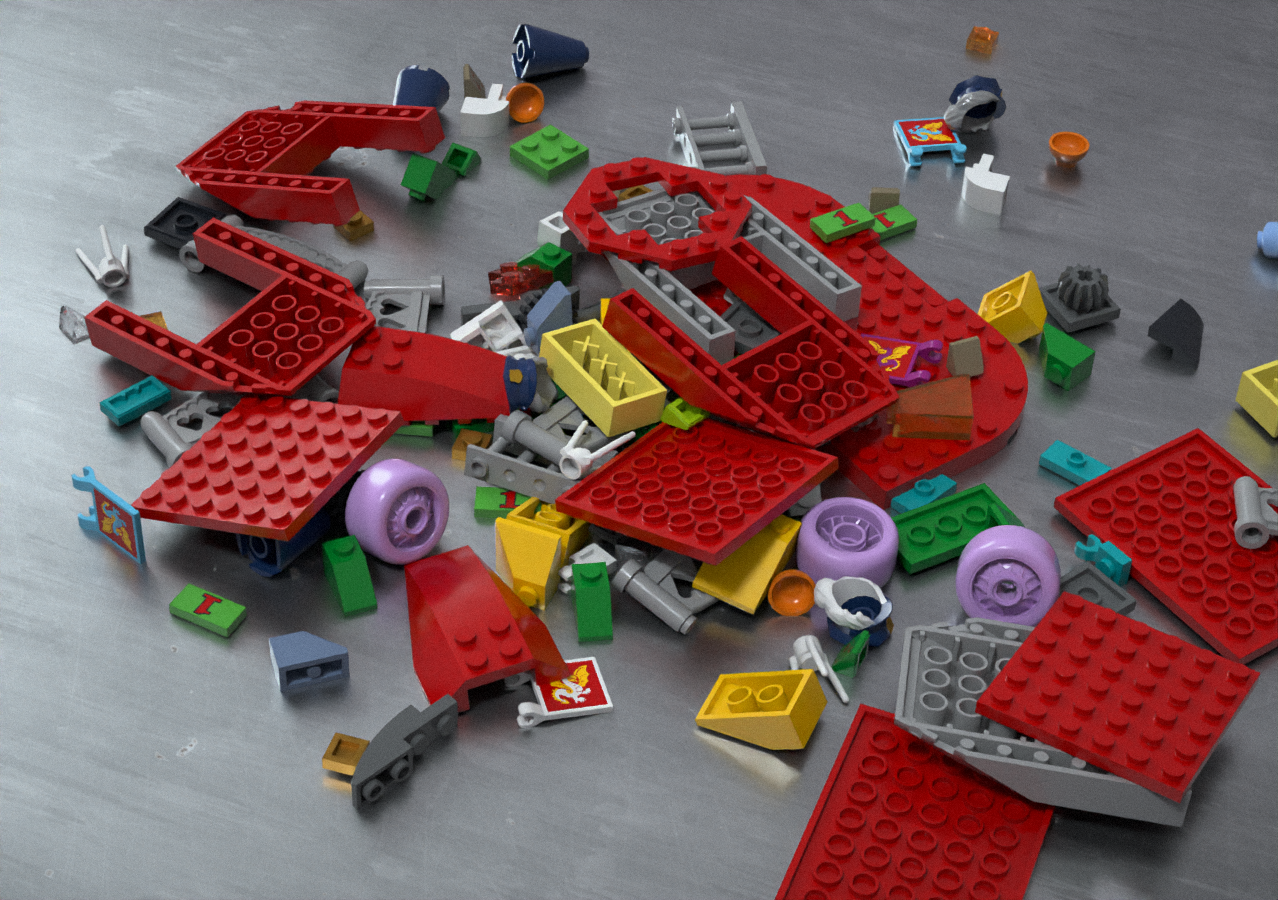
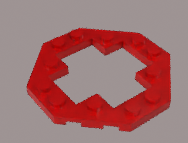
M636 157L629 161L608 163L601 167L592 168L564 208L563 221L588 252L601 255L602 252L610 251L618 253V259L642 264L644 260L653 261L659 264L660 269L674 271L716 261L720 246L738 238L741 234L744 222L748 221L751 216L752 204L723 174L647 157ZM658 182L670 196L698 191L716 211L699 217L698 227L703 232L702 234L685 239H676L659 245L645 229L632 230L629 233L616 235L598 212L617 209L618 198L613 191Z

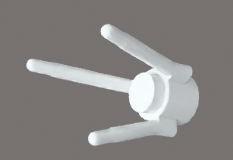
M100 225L99 230L106 257L101 260L99 270L80 248H77L75 252L95 276L97 284L103 283L107 287H117L130 277L128 272L129 246L127 244L123 245L121 261L114 257L105 226Z
M584 420L568 444L560 450V454L563 456L559 462L561 472L571 480H580L587 477L601 467H592V463L596 459L634 438L635 432L631 431L591 454L585 448L574 449L588 426V422Z
M812 635L798 638L793 644L795 655L789 658L791 670H799L800 668L814 669V672L819 670L823 677L828 676L842 701L848 703L849 697L829 664L827 655L823 653L818 638Z

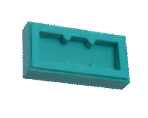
M151 375L99 402L100 410L120 427L171 400L172 396L171 390Z
M1056 440L1042 453L1039 459L1040 465L1078 485H1082L1112 469L1059 440Z
M943 474L931 480L922 479L915 483L913 489L893 498L891 508L902 514L948 497L956 492L957 482Z

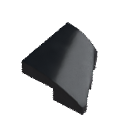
M1180 299L1149 326L1147 336L1172 348L1171 359L1193 370L1198 368L1204 324L1196 310L1186 301Z

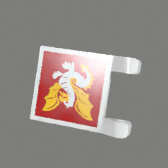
M595 656L564 660L570 672V677L549 684L536 686L529 670L503 678L507 687L519 686L530 680L538 704L523 702L518 706L520 714L517 716L518 725L521 728H528L546 720L612 712L613 704Z

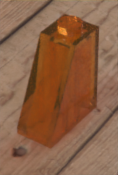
M960 374L897 391L900 397L898 402L886 408V424H892V437L970 440L974 415L969 374Z

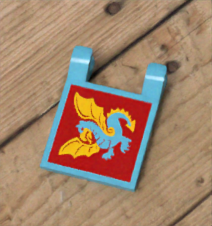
M944 117L894 120V127L907 151L910 166H922L920 156L923 155V152L951 150L953 163H965L964 153L967 147L965 144H961L956 132L948 128Z
M85 466L83 468L84 477H77L75 474H72L73 487L80 491L92 492L93 506L89 507L90 516L85 517L81 513L77 514L79 526L86 530L98 531L138 563L142 564L145 562L140 512L97 481L91 467Z

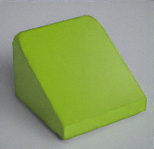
M680 397L665 407L660 420L669 425L689 430L708 418L710 414L688 404Z

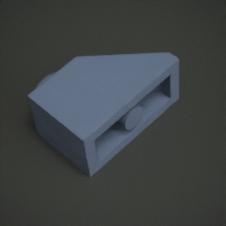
M561 281L554 282L527 315V328L524 329L525 342L528 347L531 346L538 356L543 333L573 325L571 293Z
M306 631L269 638L271 664L280 692L350 677L349 655L347 648Z

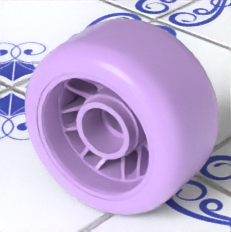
M403 459L382 460L367 468L354 483L345 508L346 528L350 536L355 535L362 551L390 564H410L426 556L441 539L449 517V497L442 481L428 469Z
M837 497L815 504L802 517V525L798 533L795 550L796 564L800 571L805 572L813 579L815 585L820 579L829 578L836 581L844 576L868 579L878 585L879 588H882L889 581L895 569L899 534L893 519L883 509L866 500L852 497Z
M1001 525L986 529L969 541L960 556L956 574V593L959 603L970 618L979 617L1036 627L1059 597L1061 569L1058 557L1052 546L1042 536L1030 529L1015 525ZM1008 581L1012 582L1013 584H1005L1003 582Z

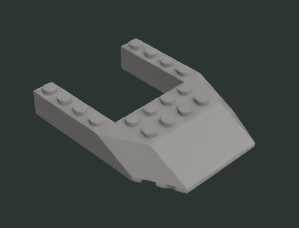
M664 188L620 201L617 203V209L598 213L616 235L629 233L632 230L645 229L659 245L676 239H685L702 234L703 232L698 227L699 217L716 211L698 191L670 196ZM745 196L752 204V213L749 220L744 222L743 230L739 237L745 238L842 321L858 317L862 286L757 201ZM604 252L626 291L634 288L721 365L733 359L736 330L689 290L718 280L711 274L715 261L669 271L660 269L657 262L644 260L642 264L618 259V253Z
M979 617L965 619V624L949 626L947 622L933 623L930 626L917 625L905 627L894 725L958 763L1033 802L1182 827L1191 798V787L1181 803H1178L975 713L978 699L1035 627Z

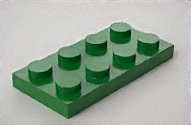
M983 483L891 518L899 534L897 560L909 574L961 555L969 541L984 531L988 504L995 503L1014 516L1015 514Z

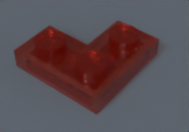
M506 262L500 264L499 269L488 272L490 293L495 295L513 297L553 282L552 270L540 269L539 265L519 267L516 262Z

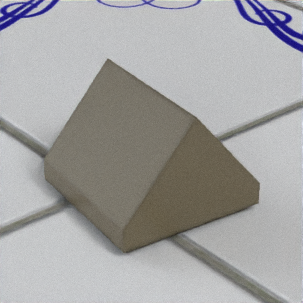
M872 187L868 195L869 212L877 213L899 205L900 189Z

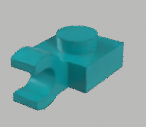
M1092 534L1088 536L1087 546H1084L1080 541L1076 542L1074 553L1078 558L1085 561H1094L1095 567L1118 586L1122 587L1127 584L1132 559L1110 541L1102 544L1100 539Z

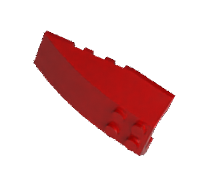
M373 326L351 346L342 367L337 404L399 411L404 420L402 426H410V421H425V425H439V420L458 419V424H469L472 422V419L487 418V423H495V419L500 414L510 416L503 380L507 356L435 334ZM530 409L522 411L532 418L533 412Z
M469 545L404 565L413 667L429 706L449 694L457 701L458 713L469 710L467 690L528 670L536 686L570 677V672L546 625Z

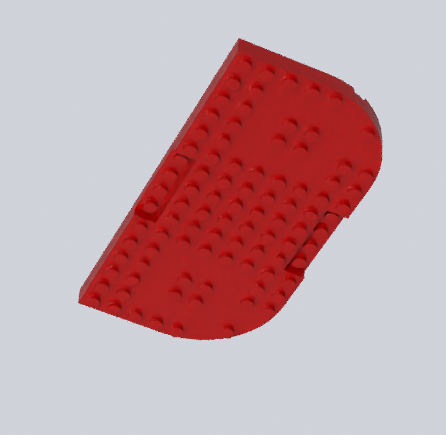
M769 174L725 175L743 195L757 201L862 286L858 317L844 321L860 336L862 333L918 343L930 340H939L943 343L940 352L934 351L942 353V359L939 363H930L921 356H918L913 372L926 370L931 373L929 382L921 381L931 385L927 394L917 393L908 386L890 383L895 387L900 397L897 403L831 439L832 444L815 448L817 451L838 457V470L877 506L886 510L891 508L893 498L913 489L916 482L922 479L931 480L941 474L952 478L993 457L1007 445L1008 439L1015 431L1019 430L1023 420L1028 393V378L1021 357L1012 344L998 330L958 298L951 301L946 300L881 247V236L872 228L825 243L810 228V219L845 207L830 195L824 194L812 187L776 178ZM602 252L601 255L608 260L604 252ZM719 280L689 289L719 316L733 305L724 299L727 287ZM978 336L984 366L983 374L956 380L946 368L949 343ZM734 351V357H736L739 353Z

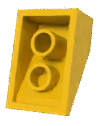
M531 497L508 513L506 517L507 520L561 535V568L569 565V557L580 551L590 534L588 527L592 524L557 512L555 504L539 500L536 497ZM541 501V511L534 514L536 507Z
M783 514L779 515L717 566L703 562L693 581L692 587L754 615L767 595L771 581L777 574L782 572L794 554L802 523Z
M814 669L720 674L696 716L695 722L698 726L771 750L804 749L827 704V699Z

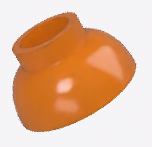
M517 84L510 89L506 96V101H509V115L518 122H532L543 111L544 96L542 91L534 84Z
M1058 132L1049 139V150L1055 158V163L1063 168L1075 167L1077 162L1086 156L1090 146L1084 136L1074 132Z
M796 569L782 571L773 578L769 585V603L781 615H802L808 612L815 604L814 588L816 585L813 579L803 571Z

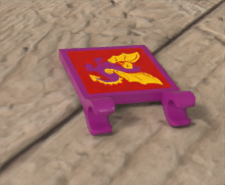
M861 333V336L875 348L878 354L877 362L881 369H886L890 377V383L908 386L920 394H927L931 385L921 381L929 382L931 373L926 370L913 372L918 356H921L930 363H939L942 359V353L934 351L940 352L942 350L943 343L941 341L930 340L918 343Z

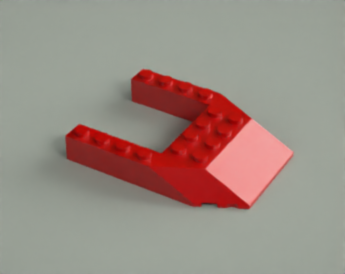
M304 100L295 102L292 108L281 110L278 105L266 109L246 111L177 164L176 169L199 188L253 218H263L268 221L286 220L291 223L310 222L313 225L333 224L339 227L349 223L350 218L360 211L350 179L305 175L312 173L317 165L329 159L331 154L341 146L353 147L354 149L374 148L377 151L385 149L397 150L398 152L419 151L425 154L435 150L436 145L445 139V135L436 107Z
M214 217L193 233L199 262L262 292L200 342L195 344L108 300L84 317L92 346L149 375H153L155 378L181 391L267 396L293 395L376 324V318L370 310L366 309L365 302L361 296H357L349 279Z
M742 236L720 246L711 274L776 328L781 335L723 365L716 361L634 288L611 298L602 327L688 404L754 432L814 450L897 403L900 398L895 387L889 382L890 377L886 369L880 368L875 348Z

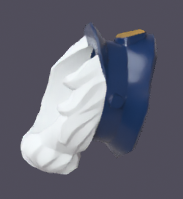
M848 576L841 577L836 581L824 578L817 582L814 588V602L820 608H825L828 615L827 622L830 637L845 645L862 631L866 630L870 635L868 647H878L891 636L894 627L890 617L893 611V603L888 597L883 595L878 585L865 578Z

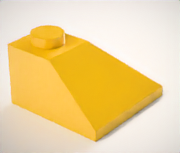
M1032 271L984 294L978 311V315L998 330L1009 342L1018 344L1028 338H1036L1041 334L1045 323L1047 311L1035 274Z
M498 517L495 521L496 571L504 583L527 606L545 611L558 589V584L561 583V576L558 575V571L561 569V535Z

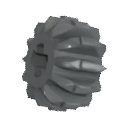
M1077 263L1076 267L1067 266L1066 270L1061 272L1058 278V299L1064 301L1066 307H1075L1076 311L1079 308L1089 312L1090 308L1099 309L1100 305L1105 303V299L1108 297V276L1102 274L1099 268H1091L1090 264L1087 267Z

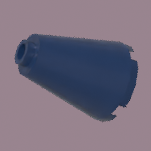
M520 24L515 31L512 44H517V53H512V66L517 77L526 79L579 69L588 62L589 49L581 40L529 24Z
M420 65L407 66L401 70L397 77L393 105L436 107L438 113L448 102L450 97L449 83L437 71L428 68L427 71L418 69Z
M322 507L289 541L236 533L239 550L242 555L248 554L253 562L248 565L254 572L261 576L271 577L280 573L329 532L331 515L325 507Z

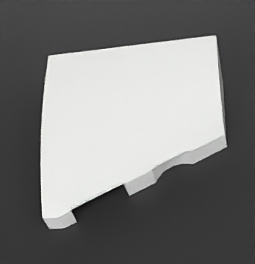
M502 300L450 334L453 340L493 352L527 345L523 330Z

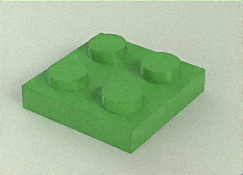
M550 124L511 145L510 156L549 180L588 159L589 148Z

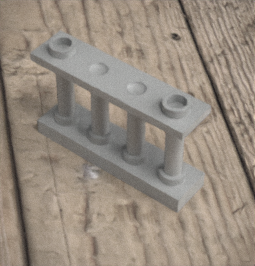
M742 101L731 102V111L726 116L687 119L683 106H677L676 118H672V129L674 135L678 134L689 167L723 175H762L767 173L766 161ZM724 127L732 130V132L704 135H693L691 131ZM730 143L738 146L736 149L701 152L697 148V146ZM740 160V162L745 164L705 168L703 165L706 162Z
M500 414L495 419L493 444L488 449L472 444L467 446L464 475L530 497H536L551 504H555L556 498L584 479L571 480L561 474L560 466L520 443L514 445L502 437V428L509 416ZM565 435L568 440L572 438L571 436ZM612 450L596 459L592 463V467L604 465L618 455V451ZM506 451L519 455V457L515 459L502 455V453ZM534 460L549 466L545 469L531 463Z

